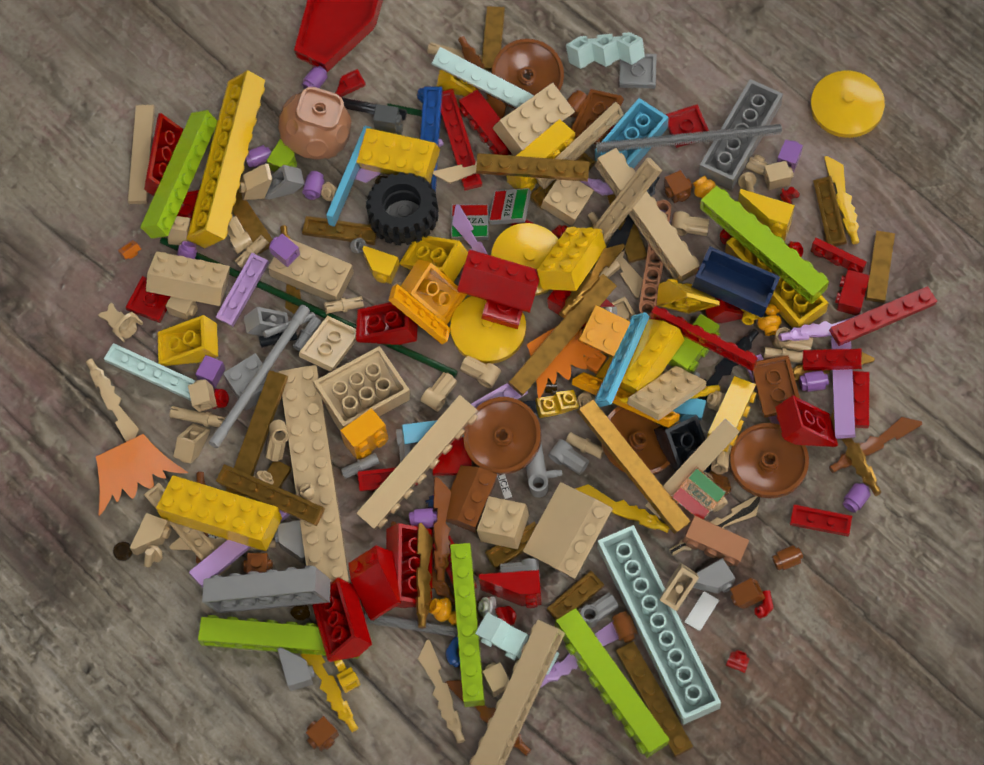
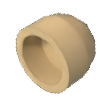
M308 483L302 484L299 488L300 497L311 500L315 496L314 487Z

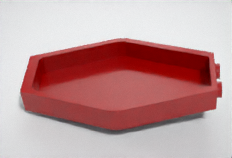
M307 0L294 48L296 57L313 66H321L327 72L330 71L373 31L377 25L383 0Z

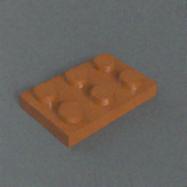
M591 89L571 128L575 132V139L612 104L616 102L621 107L624 101L623 97ZM610 128L593 144L596 145V142H598V144L599 142L601 143L603 139L607 136Z
M789 355L757 361L752 374L764 418L777 416L775 409L777 405L792 395L800 399Z

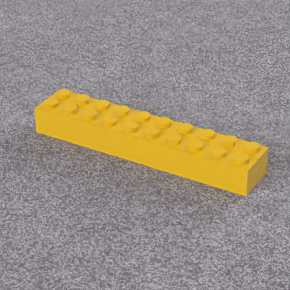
M248 70L228 81L186 240L203 248L224 240L228 234L227 228L232 218V208L236 203V193L240 187V177L245 168V158L249 153L248 146L253 137L252 130L257 121V111L261 106L260 99L265 90V79Z

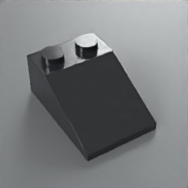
M684 414L679 417V421L669 428L661 425L654 429L659 446L675 473L706 440L697 415ZM712 463L707 467V469L704 472L708 473L712 471Z

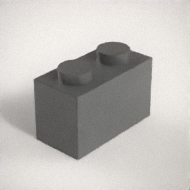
M377 104L373 117L374 129L402 135V115H399L398 107Z

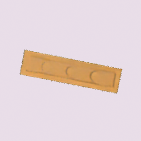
M400 285L392 286L388 300L439 343H446L451 328Z

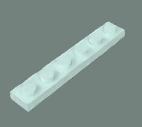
M442 47L439 48L432 61V65L515 108H518L534 96Z
M114 343L104 357L105 362L191 401L188 385L194 384L195 380Z

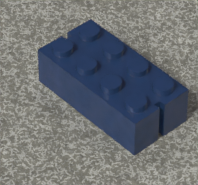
M709 246L695 276L692 288L762 318L780 276Z

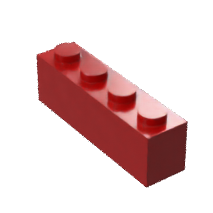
M478 89L460 99L459 110L464 118L467 117L470 127L474 131L477 130L481 141L489 146L491 154L512 155L511 151L493 129L501 120Z

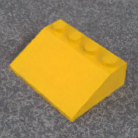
M648 319L619 388L635 394L657 379L685 341L680 329L665 321ZM609 357L596 375L597 378L604 380L613 357Z

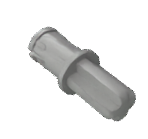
M314 316L306 328L301 329V334L293 344L297 351L300 352L321 324L319 318Z
M374 452L342 468L341 472L344 478L347 479L358 474L359 471H365L370 467L380 464Z

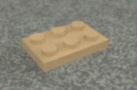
M327 316L300 350L299 357L332 372L356 342V329Z

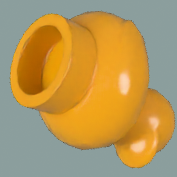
M704 175L693 183L695 186L694 194L698 198L705 197L716 186L715 182L707 179Z
M768 304L765 311L767 316L759 317L757 321L759 329L764 331L765 336L775 335L782 323L780 316L776 315L780 312V309L774 304Z
M434 598L429 605V613L433 614L439 622L448 620L452 625H456V611H452L450 599Z

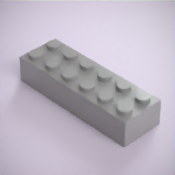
M750 79L721 129L733 130V128L740 129L751 126H770L782 104L783 93ZM760 134V137L759 135L758 137L757 135L756 137L751 135V138L750 135L749 138L747 136L743 138L742 136V139L740 137L736 139L735 137L732 140L731 137L730 140L729 138L728 140L723 138V141L722 138L721 141L720 139L719 141L717 139L716 141L714 140L700 164L699 176L703 177L705 175L707 179H711L716 184L732 191L749 162V158L752 157L764 135L761 136Z
M305 566L304 569L286 568L285 571L271 569L267 570L266 573L251 571L246 575L232 573L227 577L213 575L211 578L203 579L202 602L217 613L330 602V578L315 566Z

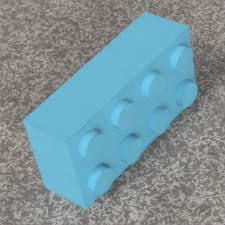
M638 98L603 141L605 143L606 141L613 142V140L614 142L615 140L622 141V139H628L629 141V139L633 138L636 140V138H652V136H658L659 138L668 128L669 117ZM641 146L640 149L639 147L638 149L633 147V150L632 147L631 150L630 148L629 150L624 148V151L623 149L622 151L619 150V153L625 156L626 163L634 169L651 147L649 146L648 148L647 146L646 148L645 146L642 149ZM595 149V161H597L598 157L606 154L607 151L604 152L603 150L602 153L601 150V153H597V149Z

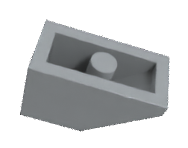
M287 165L279 168L271 175L272 182L265 199L294 194L304 185L301 169Z
M256 307L244 316L246 333L263 336L264 330L288 322V315L286 312Z
M300 520L280 523L277 528L278 531L275 532L276 543L279 542L284 551L301 563L306 564Z
M722 558L697 572L699 579L693 588L716 594L721 591L725 593L733 588L735 577Z
M279 648L280 660L290 691L313 685L312 678L316 677L313 666H308L305 659L283 648Z

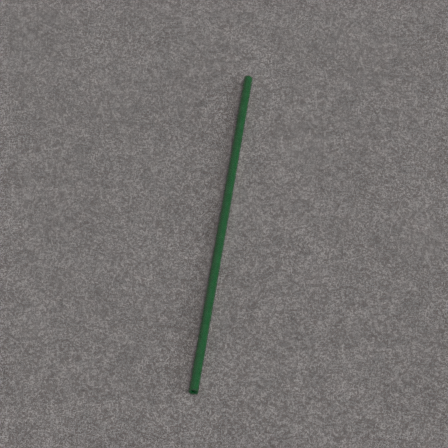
M165 237L160 239V244L178 251L179 245L168 244V239ZM198 252L196 253L195 259L220 263ZM230 267L229 275L238 278L240 271ZM259 281L256 285L257 288L298 307L304 305L310 309V312H314V314L326 318L330 316L356 329V324L332 313L326 314L325 310L262 281ZM382 344L436 370L449 373L454 378L458 374L457 370L402 345Z

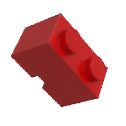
M848 270L846 276L842 275L840 287H843L842 293L838 292L835 303L838 304L837 311L860 315L870 275Z

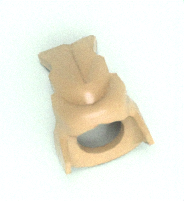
M113 303L109 304L106 312L98 314L101 319L108 322L109 326L113 328V333L123 342H125L124 339H129L136 333V323L141 326L143 325V322L136 314L130 312L124 315L115 309Z

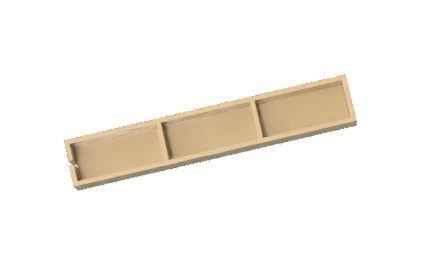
M317 365L282 370L279 373L288 376L282 398L286 427L289 434L288 441L296 495L300 497L299 488L302 484H311L315 489V496L309 501L325 508L317 526L300 519L306 566H315L330 578L331 583L337 577L350 583L324 403L313 382L320 378Z

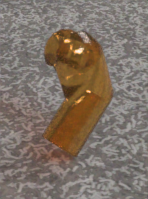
M711 471L710 475L713 478V482L717 483L718 487L725 492L724 495L730 494L732 488L728 477Z

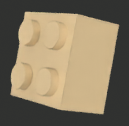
M557 179L543 200L541 208L572 227L591 199L594 190L580 181Z
M489 496L477 528L480 542L518 549L529 518L526 504Z

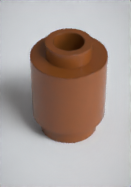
M577 90L568 98L567 102L575 111L570 117H577L586 102L587 95L583 91Z
M794 545L782 549L772 556L778 571L781 569L784 571L801 564V559L803 558L800 548H795Z
M627 611L612 617V624L619 641L628 643L636 639L635 636L638 632L631 615H628Z

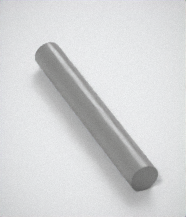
M314 312L309 313L303 323L310 321L315 316ZM291 320L264 330L263 336L267 338L285 331Z

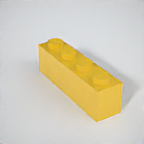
M734 376L708 431L707 438L725 418L741 432L744 424L742 419L743 417L747 418L751 408L749 404H753L757 393L754 392L756 384ZM738 435L723 451L728 452L730 445H735Z

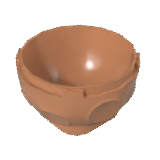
M308 87L303 92L294 94L283 105L278 126L280 138L285 146H288L293 152L304 158L330 159L337 156L347 144L351 131V117L339 95L320 88Z

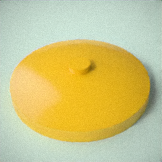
M838 71L825 76L815 86L811 97V112L816 123L826 132L843 138L859 137L872 131L879 124L885 107L884 96L878 84L865 74L856 71Z
M532 223L516 224L504 230L497 237L492 247L491 256L538 269L559 239L550 230ZM539 280L535 296L544 294L551 289H542Z
M470 296L456 308L451 319V336L457 350L463 356H470L484 364L499 363L512 357L520 349L526 336L524 313H522L518 329L483 320L481 318L486 300Z

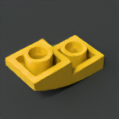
M574 390L556 392L554 396L535 399L539 418L555 416L579 408Z

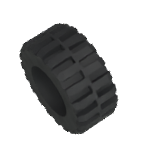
M400 172L399 175H394L393 173L388 175L386 179L384 177L380 179L379 184H374L371 188L372 191L368 193L366 208L369 224L373 232L377 234V237L382 240L385 238V242L389 244L395 242V245L400 246L402 243H406V245H411L414 241L418 243L422 241V237L426 238L429 236L430 230H434L439 217L436 193L432 189V185L428 181L425 182L423 177H415L413 173L408 175L404 174V172ZM399 201H411L419 206L413 214L406 217H394L386 212L390 205Z

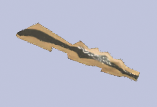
M752 497L732 508L730 515L722 519L717 517L710 521V523L724 529L726 526L755 517L760 497ZM682 539L669 550L674 556L681 551H691L692 549L686 546Z

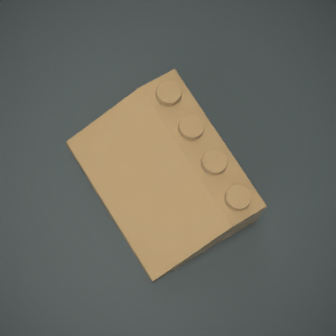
M380 346L313 381L339 430L371 408L380 417L410 400L409 388Z
M560 482L523 552L575 580L613 508Z

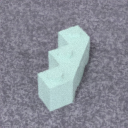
M631 32L623 33L622 36L613 37V34L597 35V38L588 39L587 36H579L566 44L569 63L580 69L593 61L607 67L618 59L632 65L645 57L643 39Z
M486 613L475 633L482 638L480 642L489 647L493 644L505 651V656L514 661L516 658L520 659L522 648L530 638L528 634L510 626L502 619L490 613ZM556 652L554 659L548 669L547 675L549 674L551 668L553 667L560 653Z

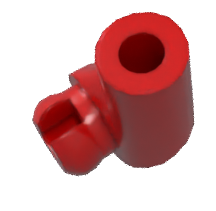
M770 590L762 591L765 599L762 600L758 608L754 609V614L758 618L767 617L773 610Z

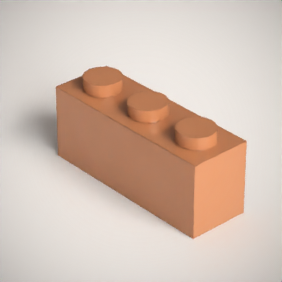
M694 516L682 542L686 543V546L691 549L704 551V554L709 557L723 558L729 566H737L743 557L749 540Z

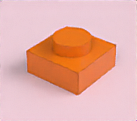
M132 240L120 248L118 252L124 259H132L141 248L137 242Z
M593 351L597 356L596 359L587 356L584 359L587 369L597 374L607 360V356Z

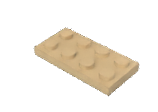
M674 366L628 398V405L656 420H660L706 388V381L681 367Z

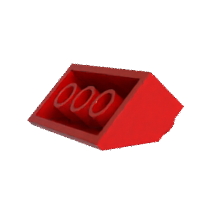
M159 113L144 187V190L152 196L157 191L184 130L162 113Z
M469 249L457 292L530 313L540 279L535 268Z
M401 523L386 529V549L392 551L401 599V604L396 607L415 608L416 597H418L416 569L420 568V554H417L418 527ZM426 528L432 537V529ZM431 549V555H430V560H429V565H428V571H429V573H430L431 575H432V549ZM431 578L430 583H429L431 589H432V578Z
M337 577L330 584V602L312 604L327 661L329 662L359 657L372 645L360 600L353 584Z

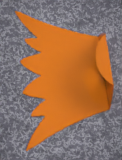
M556 327L527 344L530 356ZM582 329L575 334L536 380L538 399H540L545 390L548 378L552 384H555L556 372L569 380L571 377V365L580 369H587L583 355L596 359L597 356L593 351L601 352L578 341L583 331Z
M144 434L96 456L100 488L99 516L107 507L112 495L116 502L119 501L122 489L128 496L134 499L138 483L146 488H153L152 474L166 479L163 470L184 474L188 472L166 457Z

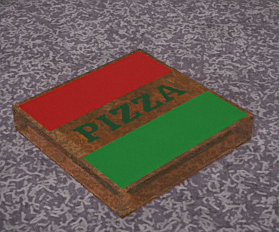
M696 467L671 497L693 516L704 520L726 495L727 491L700 468Z

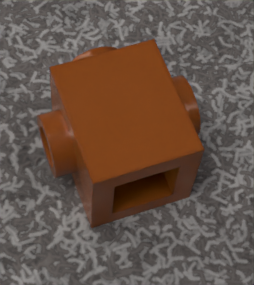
M681 170L664 177L665 194L674 203L683 202L691 196L692 183L689 178L684 176Z
M247 553V560H244V572H247V574L251 571L266 573L267 570L273 569V560H270L267 553Z
M324 716L318 721H313L305 732L308 737L306 740L313 749L317 747L320 751L329 749L335 743L334 740L339 736L337 729Z

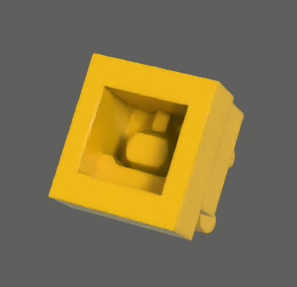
M343 660L334 661L339 671V674L336 676L344 693L361 685L352 667L347 669Z

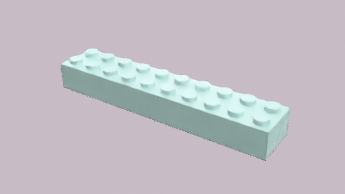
M632 525L598 540V550L629 615L632 617L634 625L682 724H687L720 709L721 701L677 612L659 600L665 587L635 526Z

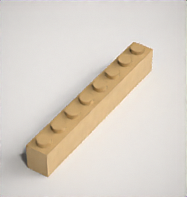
M617 148L597 158L595 167L617 197L635 174V170L629 167L625 156L619 153ZM646 191L629 215L674 280L681 283L697 273L699 262L695 256L691 255L685 241L679 238L676 228L667 221L666 214L660 211L654 197H650Z
M459 395L356 514L375 530L383 528L388 522L386 518L389 514H395L401 507L399 503L402 499H408L414 492L412 488L415 484L418 483L420 485L427 477L425 473L429 468L433 470L440 462L438 458L442 453L446 455L452 448L451 443L455 438L459 440L465 433L463 429L468 424L472 425L476 421L478 410Z
M537 620V623L532 626L531 636L522 648V655L519 661L513 667V675L505 684V692L496 704L494 716L488 721V729L485 735L481 737L478 744L479 748L476 755L471 758L470 765H505L565 635L563 631L540 620Z

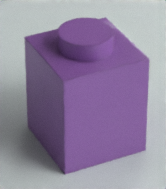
M785 139L777 163L786 161L788 167H791L794 172L802 154L803 145L796 141Z
M283 234L275 237L270 243L271 254L287 268L300 255L299 247Z
M205 355L195 375L198 380L206 379L213 388H216L225 371V367L222 361Z

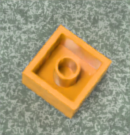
M595 305L578 341L614 357L630 321Z
M372 408L340 430L344 445L356 460L369 456L377 447L381 448L389 439L386 425Z

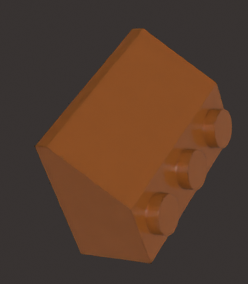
M461 465L450 490L451 497L446 522L475 533L488 497L491 496L496 484L498 474L480 467Z

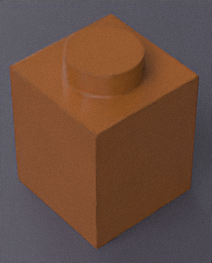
M752 578L730 589L733 594L731 599L734 605L743 609L765 599L758 581Z

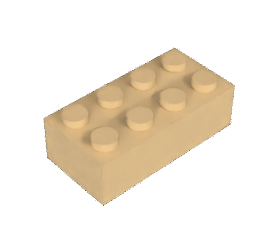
M552 83L502 118L493 129L511 153L516 156L559 119L563 122L566 121L575 111L554 83Z
M289 239L299 247L300 255L288 268L274 257L268 268L270 277L330 302L340 300L354 274L353 265Z
M156 251L147 273L146 291L220 306L228 285L230 266Z

